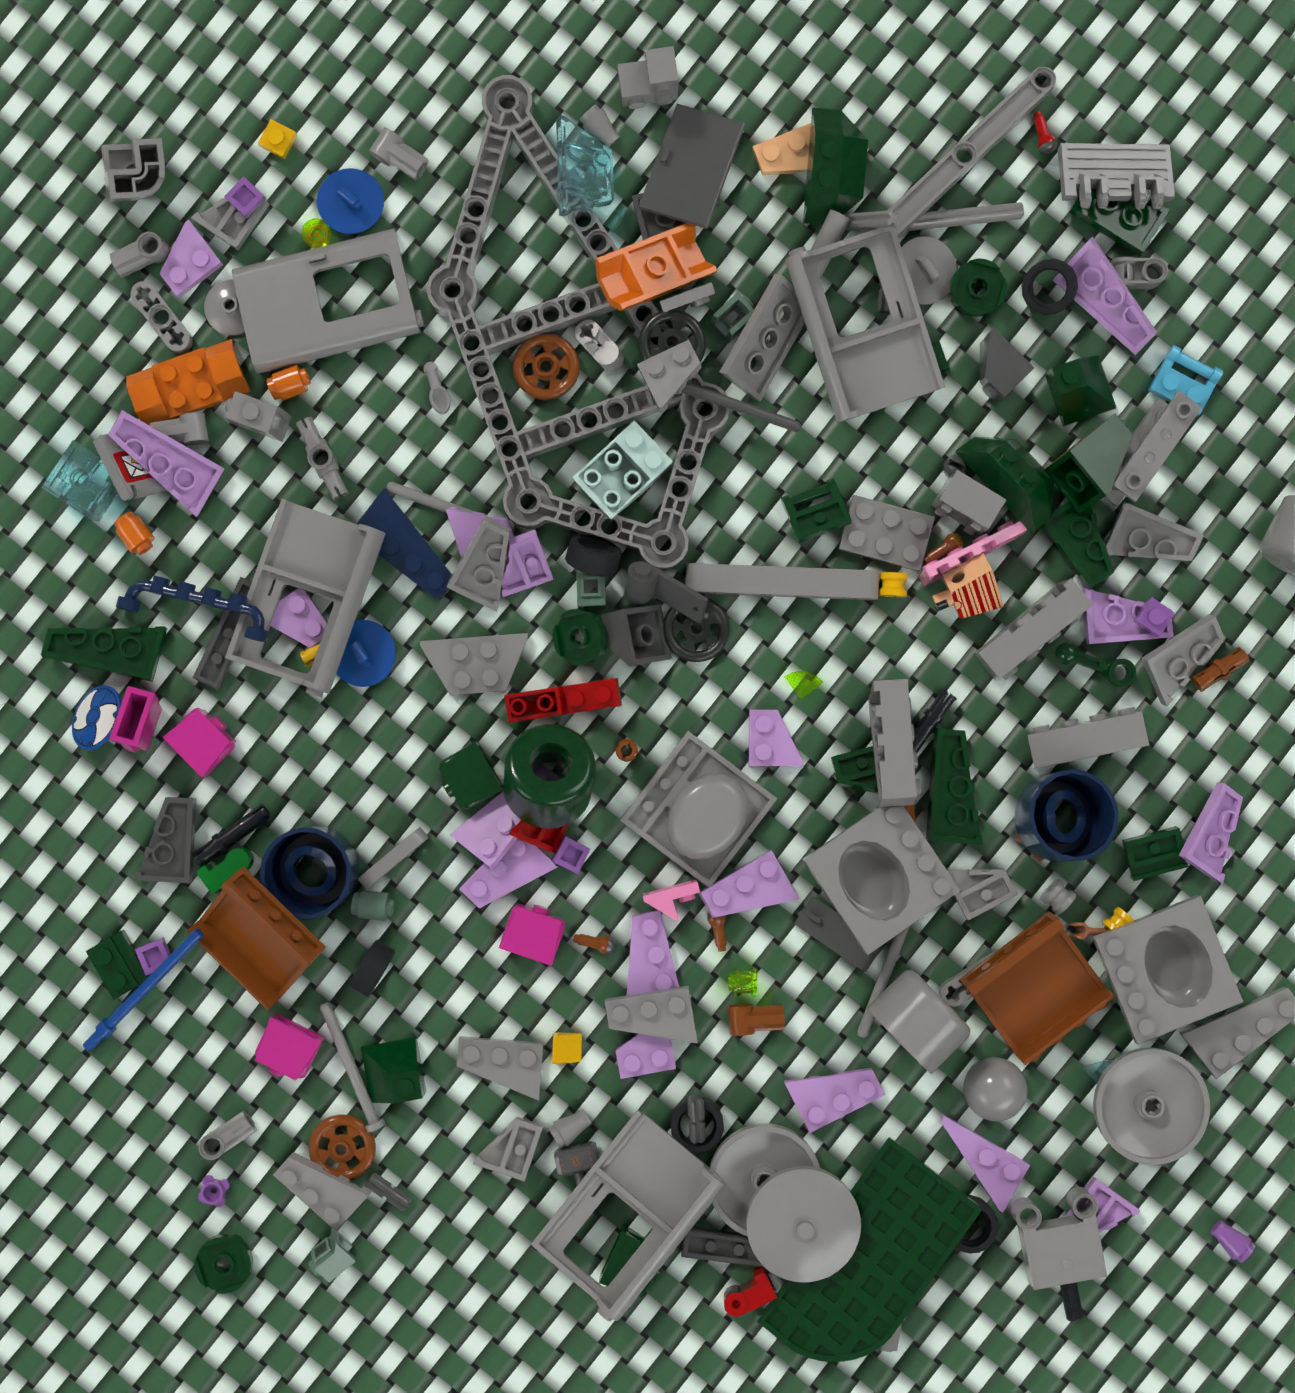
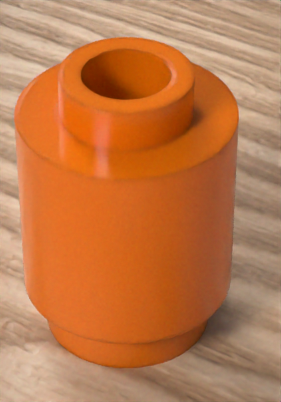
M298 365L273 373L271 378L266 379L274 400L280 398L281 400H286L307 392V385L311 384L306 369H300Z
M127 512L114 522L115 532L131 554L138 552L139 555H142L153 547L152 542L155 537L138 515L135 516L133 512Z

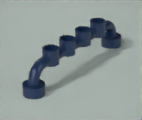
M154 576L153 581L140 580L133 583L127 589L125 596H118L116 608L138 613L141 604L140 601L136 600V597L140 592L146 591L239 614H246L252 617L253 627L246 626L244 637L259 642H267L269 631L264 630L265 619L263 613L258 607L246 603L247 597L231 593L230 598L227 599L221 597L222 592L216 589L205 587L204 593L195 591L196 585L179 581L178 587L170 585V579Z

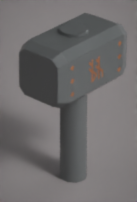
M590 1141L572 1144L555 1150L554 1159L557 1173L562 1177L575 1174L576 1184L578 1185L585 1177L586 1172L599 1159L596 1143Z

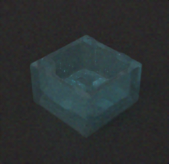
M72 440L42 486L43 489L79 513L97 522H100L118 494L101 457Z

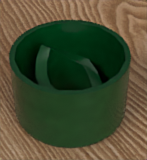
M538 725L522 732L512 742L505 758L503 792L511 811L522 821L540 828L562 827L579 818L591 800L596 773V761L590 745L579 733L561 725ZM560 761L564 762L568 767L566 776L557 781H546L534 774L539 766L547 762Z

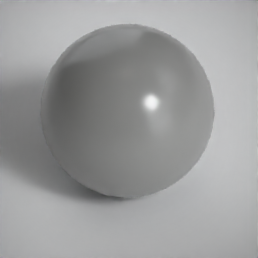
M988 1057L976 1062L967 1072L963 1084L964 1097L970 1109L976 1115L988 1121H1005L1014 1117L1023 1108L1027 1099V1082L1022 1071L1011 1061L1000 1057Z

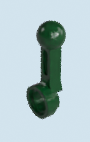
M1067 642L1060 644L1056 649L1055 656L1061 664L1070 665L1075 663L1100 672L1114 686H1129L1136 678V667L1128 659H1115L1112 662H1106L1079 652L1075 645ZM1118 665H1122L1126 670L1124 679L1120 681L1114 676V669Z

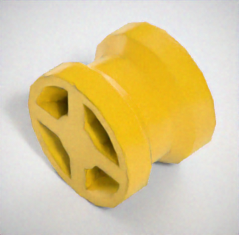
M897 572L880 573L882 588L879 589V596L907 597V590L904 587L905 582L908 580V574Z
M1117 906L1113 910V916L1110 919H1105L1102 924L1108 930H1112L1134 921V919Z

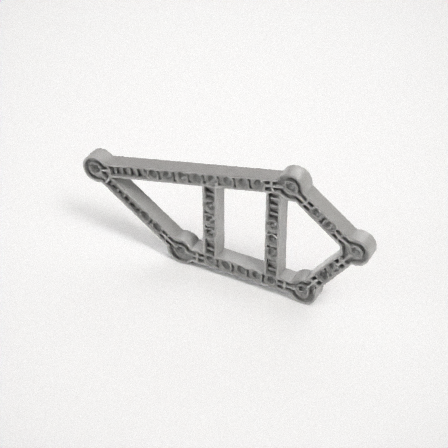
M513 75L496 77L486 85L482 93V106L487 119V125L446 265L436 269L429 277L427 294L435 311L451 322L509 486L505 490L503 497L504 510L510 520L518 527L536 529L545 523L553 524L637 550L645 562L659 570L675 568L684 560L688 551L689 539L682 525L709 438L724 428L730 409L682 392L680 394L676 393L669 401L667 409L680 405V421L684 425L685 431L658 518L651 520L647 524L616 515L611 520L602 510L553 496L552 491L544 481L533 477L528 459L648 417L660 411L646 385L520 431L516 430L490 355L522 344L526 339L542 333H553L578 324L583 320L592 319L617 309L609 305L599 283L485 324H478L474 310L478 306L480 294L479 287L473 276L513 139L593 264L595 265L596 258L616 251L618 248L533 118L534 104L529 87L522 79ZM511 100L515 102V105L510 109H504L501 107L502 103ZM568 193L573 194L576 198L572 203L568 204L561 201L562 196ZM474 207L484 209L483 214L478 217L471 216L470 211ZM581 217H587L591 220L590 224L586 227L578 226L576 221ZM472 233L476 235L473 243L465 244L462 242V238L466 234ZM596 240L606 243V247L600 251L594 250L591 245ZM451 287L461 289L460 294L455 298L446 296L448 289ZM576 301H580L585 304V309L582 312L576 313L570 309L571 305ZM652 301L642 302L624 310L638 334H640L646 322L639 321L636 317L637 313L642 310L649 311L652 316L658 313ZM549 311H556L559 314V318L554 322H547L544 319V315ZM523 320L533 323L532 328L526 332L520 331L518 324ZM665 322L659 325L661 332L669 329ZM650 338V350H658V345H655L651 340L652 338ZM670 338L667 341L669 347H674L678 344L674 338ZM477 339L480 341L479 347L476 350L469 351L465 349L467 341ZM480 365L489 367V372L484 377H477L475 375V369ZM698 373L687 381L726 395L724 390L717 385L704 383ZM490 391L499 394L498 400L492 404L484 401V396ZM701 404H708L712 408V413L706 417L701 416L697 412V407ZM613 406H620L624 413L620 418L615 419L609 416L608 410ZM588 415L594 416L597 419V424L592 428L584 427L582 425L584 417ZM500 417L506 418L508 425L505 429L496 430L493 427L496 419ZM558 426H569L571 429L570 434L564 438L558 437L555 434ZM507 444H515L518 447L517 453L511 457L505 456L503 448ZM685 457H691L695 460L696 466L692 470H685L681 467L680 461ZM674 485H685L688 493L684 497L675 496L672 493ZM527 496H533L537 499L536 506L531 510H526L522 507V500ZM581 512L591 516V521L586 526H579L575 523L576 516ZM609 520L614 521L618 525L617 531L611 535L605 534L602 531L603 523ZM667 537L672 544L670 549L667 551L658 550L655 545L658 538Z

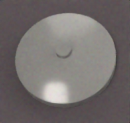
M1139 1048L1122 1054L1104 1070L1095 1088L1093 1111L1101 1135L1115 1151L1137 1163L1161 1165L1182 1158L1199 1143L1208 1125L1210 1099L1203 1078L1187 1060L1164 1049Z
M753 1124L735 1131L717 1148L709 1167L726 1183V1186L712 1202L716 1212L729 1227L747 1236V1210L757 1188L771 1175L789 1167L812 1166L820 1168L814 1151L799 1134L777 1124Z
M795 1166L776 1172L757 1188L748 1206L746 1230L754 1255L767 1270L789 1281L813 1282L833 1275L850 1260L859 1242L861 1218L851 1191L838 1177L820 1168Z

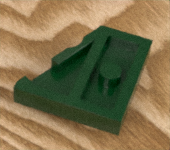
M873 746L831 757L838 786L878 793Z

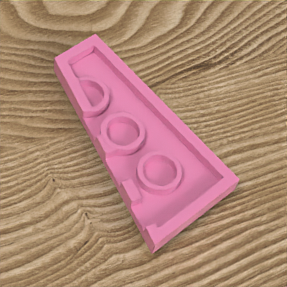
M1009 521L998 527L997 533L991 536L984 534L973 540L972 545L964 549L959 547L948 553L947 557L926 564L922 567L923 571L919 576L922 585L925 587L939 580L946 572L981 553L986 555L1023 536L1027 531L1026 527L1020 521L1015 524Z

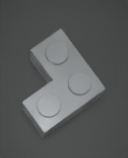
M674 46L645 50L644 61L617 64L622 107L628 106L630 109H638L648 103L656 102L657 105H667L672 103L673 100H677L678 74Z

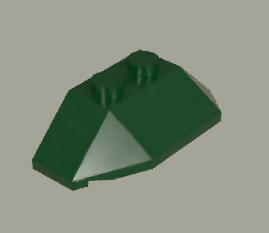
M812 108L803 224L823 225L830 209L844 215L863 199L868 139L842 110Z
M974 437L956 450L957 455L991 491L1006 499L1004 505L1031 533L1051 519L1054 482L1044 471V468L1017 439Z

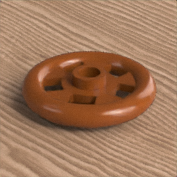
M542 333L526 339L517 349L513 359V374L517 384L526 394L540 400H552L565 395L574 386L579 375L580 363L576 350L566 339L556 334ZM542 345L545 352L534 357L531 350ZM557 347L565 354L561 361L552 354ZM532 363L534 375L526 376L524 364ZM550 363L552 366L551 370L548 372L542 371V364ZM560 368L568 371L564 381L556 378ZM538 380L550 381L549 389L538 388Z
M346 1114L330 1116L321 1121L311 1134L309 1140L310 1160L323 1166L326 1172L336 1177L342 1175L350 1179L349 1181L355 1180L362 1176L374 1161L376 1153L374 1135L372 1132H367L365 1128L367 1124L357 1117ZM347 1126V1134L336 1135L335 1127ZM361 1135L365 1146L357 1149L353 1138ZM322 1137L330 1139L328 1150L320 1148ZM340 1144L344 1145L346 1152L339 1153L337 1146ZM353 1156H356L360 1162L351 1169L346 1162L351 1160ZM328 1157L339 1162L336 1169L331 1168L325 1163Z

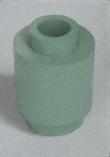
M362 890L361 893L354 892L351 904L352 915H358L360 919L386 921L387 916H392L394 899H390L389 893Z

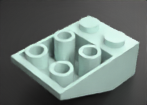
M633 421L572 479L612 520L659 480L672 467L673 461Z

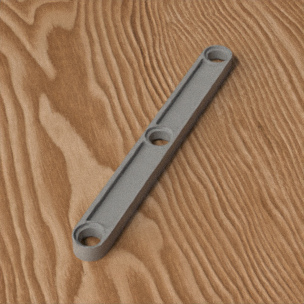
M1048 67L1035 69L888 209L892 212L897 211L899 214L898 224L895 226L898 238L1051 93L1056 83V75L1052 69ZM1045 76L1049 79L1050 85L1044 88L1039 87L1035 83V78ZM959 151H967L972 159L969 162L963 163L957 159L956 154Z

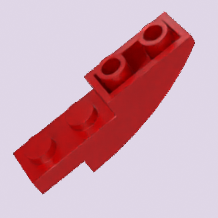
M618 678L504 695L508 723L622 706Z

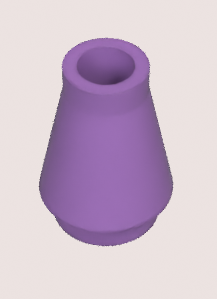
M1219 1220L1210 1231L1232 1260L1236 1259L1242 1263L1255 1249V1245L1251 1243V1238L1225 1224L1222 1220Z

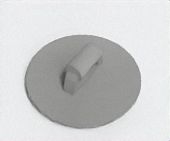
M922 236L906 242L901 248L919 304L929 305L941 301L950 293V281L957 270L952 252L943 242L933 237Z

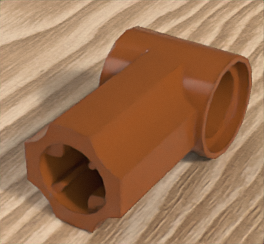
M740 1003L728 1005L730 1035L746 1036L754 1034L755 1031L785 1030L783 1004L753 1006V1004Z

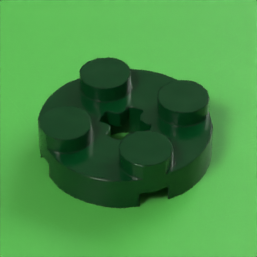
M978 258L960 266L950 281L949 291L952 305L962 313L973 317L990 315L998 308L1006 297L1007 281L999 271L1000 268L997 264L987 259ZM977 281L982 282L981 287L985 288V292H980L979 295L975 294L974 290L971 289V285H975Z
M580 608L568 610L559 617L561 619L553 629V644L560 657L563 656L572 665H585L596 661L599 656L605 654L607 649L606 630L599 613ZM579 630H581L584 636L582 643L575 639V635L579 634Z
M236 1234L213 1236L204 1243L195 1259L194 1269L196 1277L205 1288L208 1286L210 1289L216 1290V1293L227 1294L234 1292L244 1284L252 1273L253 1256L249 1246L243 1241L241 1236ZM221 1257H225L231 1262L228 1266L229 1270H225L224 1267H218L217 1263L221 1260Z

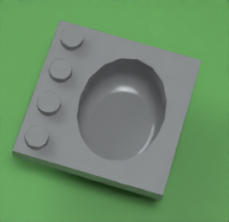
M687 730L621 817L620 821L709 887L722 873L777 798Z
M904 806L876 808L802 859L866 955L875 951L961 891Z
M1199 895L1092 937L1133 1040L1137 1045L1243 1002L1204 902Z

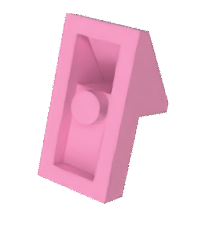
M697 879L643 893V900L672 919L679 921L673 900L679 898L680 903L696 898L695 894L700 893Z

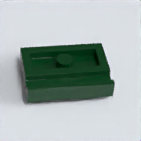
M1177 826L1122 840L1127 865L1131 873L1130 878L1133 881L1188 867L1186 860L1179 856L1184 845L1180 828Z
M125 930L119 931L86 951L113 1000L141 985L150 976V974L145 975L135 948Z

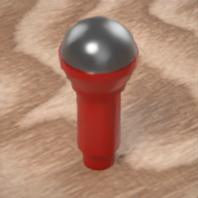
M1041 111L1033 114V121L1039 136L1037 147L1040 152L1049 154L1056 149L1057 140L1049 133L1045 117Z

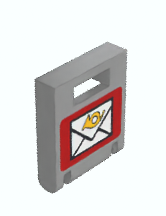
M108 434L100 435L93 441L123 501L130 500L132 497L137 499L168 491L125 450L118 448L116 442Z

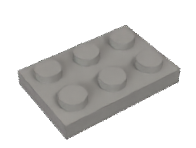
M853 495L848 511L852 521L850 525L844 526L838 550L919 572L935 517Z

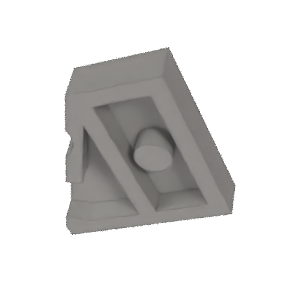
M222 198L213 203V207L200 214L197 212L191 218L239 251L268 208L269 203L265 200L246 219L226 198Z
M712 282L662 300L660 304L663 313L690 303L691 307H696L709 302V296L715 294Z
M689 340L637 364L660 413L665 412L668 408L667 404L676 393L680 394L686 387L687 381L693 378L702 368Z
M1005 869L947 870L961 890L954 897L966 920H970L1018 895Z
M516 1117L475 1157L473 1164L525 1181L543 1125Z

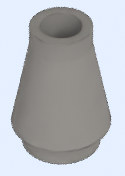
M596 104L580 118V121L584 124L582 127L604 143L607 148L620 138L604 109H600Z
M581 1110L578 1113L553 1121L554 1125L548 1129L558 1146L562 1147L565 1144L568 1146L592 1123L585 1111Z

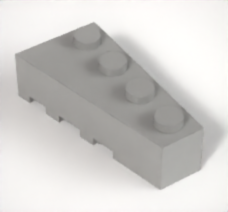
M1072 578L1059 582L978 649L974 656L994 680L1001 679L1002 677L1006 680L1018 671L1016 667L1023 660L1028 662L1040 652L1038 648L1046 642L1048 644L1053 642L1061 635L1060 631L1067 625L1071 626L1083 616L1082 614L1094 604Z
M908 679L873 681L868 705L879 807L914 805L917 796L921 794L919 778L915 779V768L918 766L916 751H913L914 726L911 724V700L909 697Z
M1135 707L1120 709L1117 715L1108 717L1106 713L1089 716L1090 721L1078 723V719L1062 721L1061 727L1050 729L1049 724L1032 728L1033 733L1027 736L1034 768L1149 746L1141 709L1135 710Z

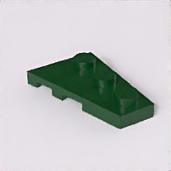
M1067 502L1053 511L1051 519L1042 527L1087 589L1090 590L1110 577L1114 570L1105 542L1101 538L1096 514L1093 513L1092 507L1090 506L1081 513H1078L1073 505Z

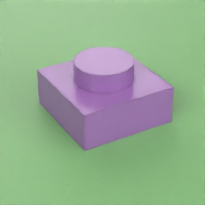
M244 176L224 196L246 219L266 200V197Z
M1150 597L1134 619V622L1156 637H1159L1175 612L1153 597Z
M564 835L552 861L578 874L590 848Z
M164 937L135 949L145 975L153 973L171 954Z

